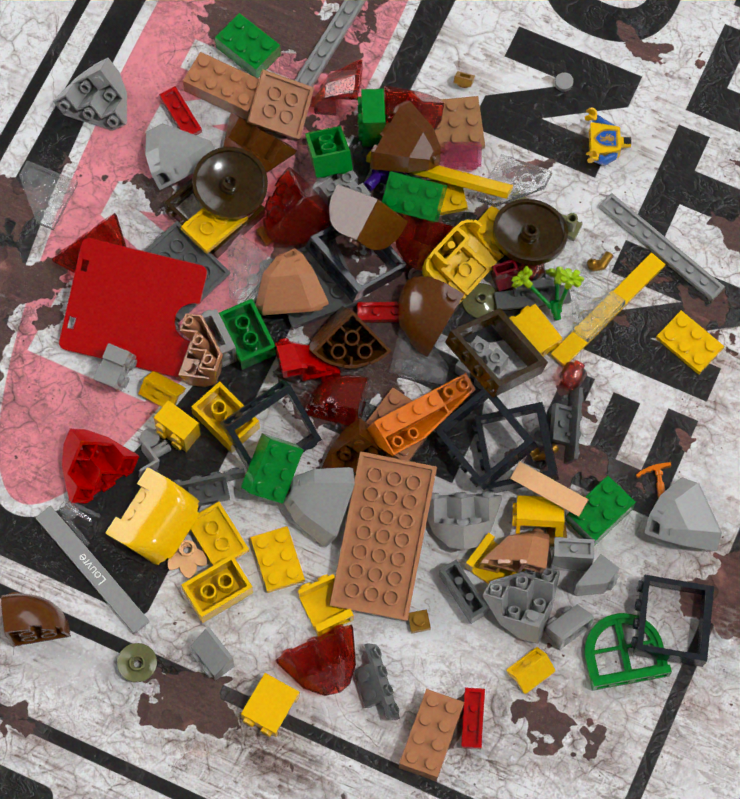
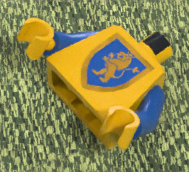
M595 108L586 110L589 114L585 116V120H592L589 127V151L586 153L590 158L587 161L588 163L595 162L601 165H608L619 158L621 148H631V137H621L620 127L599 116Z

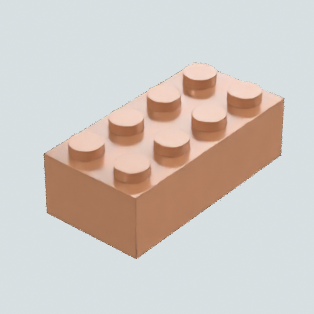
M200 52L185 76L183 86L185 92L248 120L259 79Z
M426 689L399 763L400 769L437 782L464 706L463 701Z

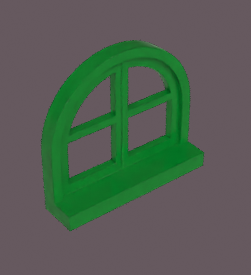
M629 613L609 615L597 622L588 634L584 656L592 691L670 677L672 673L671 666L665 660L656 659L657 665L632 669L627 650L631 648L632 644H626L622 624L633 626L634 617L637 618V615ZM646 620L644 633L650 640L643 641V645L652 644L654 647L664 648L660 634ZM614 626L619 646L595 650L596 641L601 633L607 628ZM620 650L625 671L599 676L595 655Z

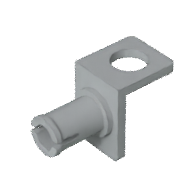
M166 440L153 448L149 447L146 441L142 442L141 450L150 463L139 470V478L142 477L147 467L154 471L157 470L160 461L158 458L171 451V447L167 444Z

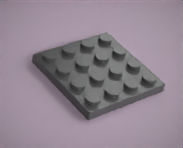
M176 221L144 251L205 266L207 277L202 294V302L231 272L210 252L206 254L181 230L182 225ZM193 303L182 307L178 311L175 320L179 323L184 319L185 314H189L198 304Z
M335 238L325 243L349 271ZM305 247L298 249L313 268L329 304L319 311L286 313L293 330L333 315L342 306L351 308L356 306L357 302H363V299L360 298L352 303ZM274 259L264 262L266 269Z

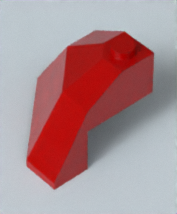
M288 338L275 342L279 369L282 370L283 378L302 375L303 381L321 378L322 384L340 380V370L335 365H331L309 350L310 345L289 341Z
M70 428L63 444L62 470L69 501L71 503H89L94 499L93 496L101 490L105 492L116 484L115 481L123 475L127 477L133 473L139 455L107 436L86 429Z

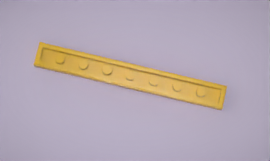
M371 151L366 157V161L371 163ZM439 165L426 171L407 172L505 199L508 198L513 189L511 184Z
M651 252L550 356L565 368L666 264Z

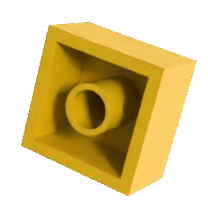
M169 400L154 416L156 433L163 439H169L177 450L182 449L187 452L201 435L199 422Z

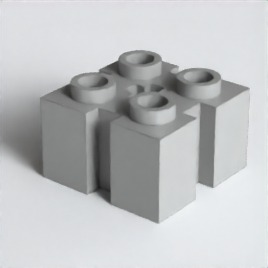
M353 170L345 174L338 173L337 180L333 181L330 178L319 185V196L327 206L330 204L337 184L371 196V193L363 183L358 185V177Z
M476 336L470 346L495 375H500L508 363L509 355L498 348L492 351L489 349L490 343ZM459 360L455 367V373L459 376L466 373L469 378L474 379V385L482 390L484 387Z
M108 343L101 365L98 366L93 379L122 391L129 383L130 378L127 377L129 370L133 371L137 364L136 356L129 351Z

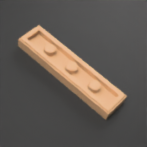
M519 462L510 478L578 517L589 500L522 462Z

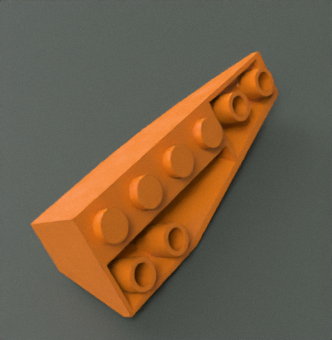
M465 373L374 421L367 430L378 447L394 456L424 440L475 390V387Z

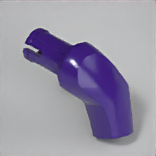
M372 169V174L363 183L364 186L371 192L379 183L387 185L390 171Z

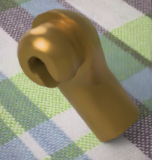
M606 251L600 260L590 258L587 261L588 268L591 271L606 269L613 258V254Z
M552 444L554 454H556L559 448L556 444ZM539 448L534 449L530 453L534 461L546 460L545 452H540Z

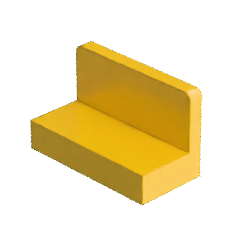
M152 371L144 378L138 394L163 407L168 400L176 405L179 396L185 392L186 388L158 372Z
M536 647L506 669V671L518 683L522 692L527 694L555 672V668L548 655Z

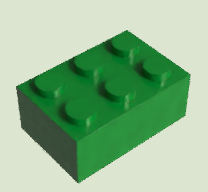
M240 13L215 37L216 48L256 78L260 77L263 69L267 70L281 56L280 44Z
M384 88L361 89V96H358V139L362 141V148L374 147L382 139L380 134L385 127Z
M341 126L305 133L308 153L316 178H326L338 173L345 174L353 170L350 149Z
M390 171L382 203L395 212L438 222L447 185Z
M253 299L219 312L236 347L237 361L242 370L277 355L276 346Z
M262 433L241 488L249 494L283 504L304 449L295 443Z
M607 476L585 497L589 500L581 515L578 517L569 512L565 521L583 539H595L596 545L634 509L636 501Z

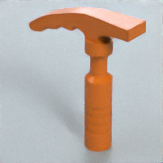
M671 462L652 465L636 474V478H640L646 473L655 471L658 481L656 483L658 499L665 492L664 482L662 481L663 471L661 470L671 468Z

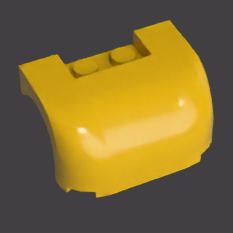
M475 219L461 221L428 255L422 268L423 277L440 280L463 293L464 296L461 301L491 271L492 266L504 256L488 245L479 233V228L482 224Z
M147 467L137 483L141 486L137 495L122 518L115 517L106 534L134 550L153 564L159 565L167 558L171 559L198 518V502L200 501L175 482Z

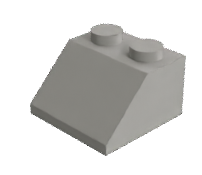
M600 554L578 581L573 594L575 596L604 594L607 589L611 591L619 578L618 571L620 568Z
M578 604L574 607L568 606L562 611V616L558 619L554 617L546 624L545 633L559 650L591 627L594 616Z
M209 626L192 643L191 649L193 652L190 654L197 663L200 661L203 664L204 668L202 669L208 678L213 677L216 681L235 667L232 655Z

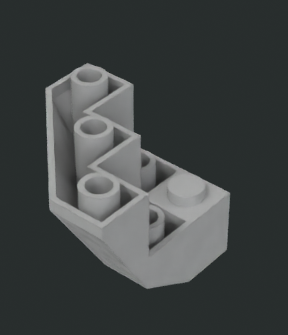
M109 58L94 64L84 71L53 100L63 115L113 131L127 123V91L120 72Z
M164 123L146 132L145 155L151 175L159 190L194 173L195 167L202 157L215 150L210 140Z
M353 468L312 469L294 476L285 497L284 504L294 522L325 547L335 540L338 535L355 485Z
M680 478L660 495L649 515L645 534L683 546L717 551L722 531L700 484Z
M483 491L482 494L455 492V495L432 493L427 520L434 535L449 548L462 550L479 546L488 532H491L502 495H494L493 491Z
M546 567L543 573L526 570L490 581L483 594V598L501 626L519 639L538 644L546 629V624L553 608L560 571Z

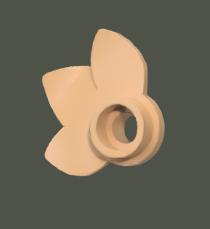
M184 540L171 559L168 558V569L175 570L180 568L181 573L188 579L195 575L197 566L207 565L205 553L197 549L195 543L190 540ZM187 547L191 549L189 553H185L183 550Z

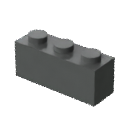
M457 560L440 569L439 577L471 624L488 614L489 607Z

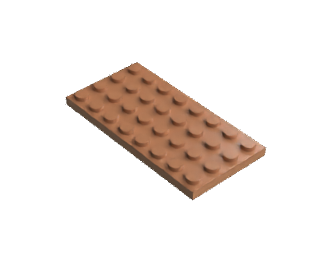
M360 451L354 480L355 485L351 495L330 606L343 609L351 608L353 611L408 621L437 470L436 466Z

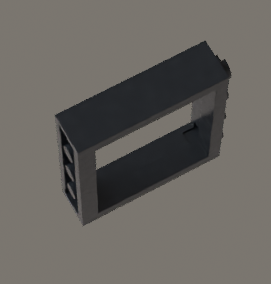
M333 225L311 236L305 247L352 303L400 277L407 266L391 245L381 250H373L390 271L361 286L325 245V243L342 235Z
M284 380L220 422L247 470L251 458L235 430L286 395H288L310 433L296 444L304 449L303 452L308 449L314 448L322 440L293 388Z
M484 388L434 429L438 434L435 436L442 446L446 444L449 447L447 450L449 455L453 459L458 458L460 461L458 466L464 473L469 472L471 474L470 481L476 488L480 486L483 490L487 489L538 447L536 442L497 396L492 398ZM489 398L524 442L480 477L447 437L446 433Z
M543 402L508 409L514 417L537 413L548 471L540 473L554 481L559 480ZM499 411L475 416L476 423H473L475 435L478 434L479 441H476L478 453H482L483 458L479 460L482 471L485 470V473L491 469L483 424L506 420ZM512 479L494 482L488 489L495 494L523 488L524 486Z
M644 574L643 578L638 580L636 589L639 592V599H636L634 610L637 611V618L634 617L632 626L635 629V636H632L631 639L633 655L703 667L708 659L714 586ZM649 586L702 595L696 654L643 645Z

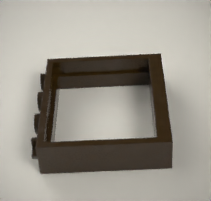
M192 179L165 201L166 214L171 219L175 218L181 225L188 221V219L176 207L193 193ZM261 204L245 223L211 250L210 253L219 258L266 216L265 207Z
M501 308L451 330L445 341L449 349L452 350L492 398L542 374L548 364V361ZM491 325L527 367L499 380L465 341L464 337Z

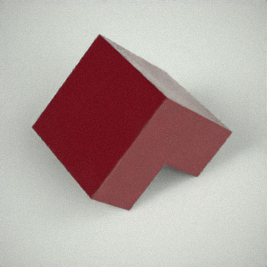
M509 260L493 265L491 277L497 292L513 290L512 284L514 282L511 280L513 277L518 276L516 262Z

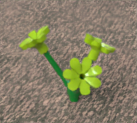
M528 266L523 271H520L518 276L512 278L511 281L514 282L512 286L517 288L524 285L527 289L530 288L546 304L548 309H551V314H553L555 321L561 320L562 306L568 290L573 285L577 288L580 287L581 282L584 281V277L579 276L581 272L577 269L574 272L570 268L563 270V267L560 266L556 267V270L554 268L546 269V275L554 278L555 300L549 302L529 280L533 272ZM562 282L565 283V289L559 300V285Z

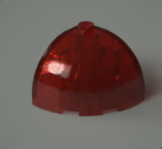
M288 167L275 183L276 189L272 197L268 196L265 205L267 213L266 218L263 219V225L266 235L275 242L285 245H297L309 241L311 236L330 226L331 221L329 208L323 199L297 172Z
M342 375L320 383L306 400L304 409L307 415L349 426L359 418L361 419L369 389V377Z

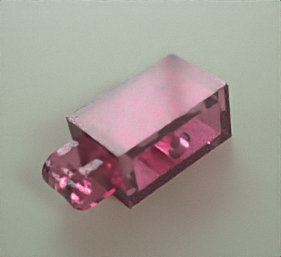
M444 142V147H441V151H444V157H441V161H444V167L454 170L459 169V167H466L468 170H476L477 167H481V142Z

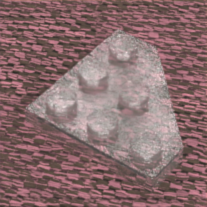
M501 154L488 179L513 185L512 192L507 199L480 192L477 197L478 202L497 207L544 190L552 176V171Z
M27 160L19 178L37 224L54 231L78 185V181Z
M241 233L228 247V270L231 272L229 275V297L237 304L254 299L257 296L263 272L273 262L271 257Z
M582 269L579 276H583L584 281L581 282L580 287L577 288L573 285L570 289L573 331L586 342H589L625 305V300Z
M400 327L389 375L435 386L444 385L449 367L434 346L429 356L426 357L409 342L410 339Z

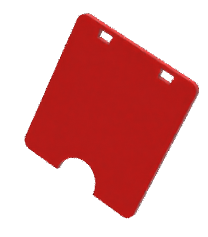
M84 239L81 244L61 330L60 347L64 350L103 359L102 357L109 343L136 356L135 360H137L135 367L179 377V372L191 341L179 334L175 325V319L182 307L188 304L201 303L207 277L206 267L96 239ZM83 259L89 260L87 272L81 271ZM70 316L76 318L73 329L67 328Z

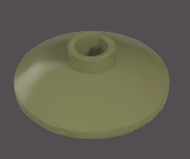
M479 283L463 299L465 311L470 316L479 318L496 310L494 292H497V290L491 285ZM483 296L485 300L481 301L478 298Z
M133 643L126 646L120 652L117 659V667L120 674L126 680L143 682L154 674L157 668V657L149 646L142 643ZM137 661L141 662V666L138 668L134 666V663Z

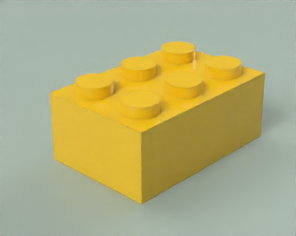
M218 382L191 406L192 413L233 453L235 448L224 432L220 422L241 409L244 405L221 382ZM254 417L235 430L242 444L260 429V422Z
M233 555L181 584L184 594L202 623L253 594L251 583Z

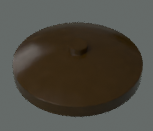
M222 147L210 151L198 162L193 173L192 188L195 199L207 213L219 219L238 220L251 215L261 206L266 197L268 178L264 166L252 153L237 147Z
M520 199L506 204L497 213L493 224V237L497 247L510 259L523 264L540 265L554 260L562 253L568 238V227L563 216L551 205L535 199Z

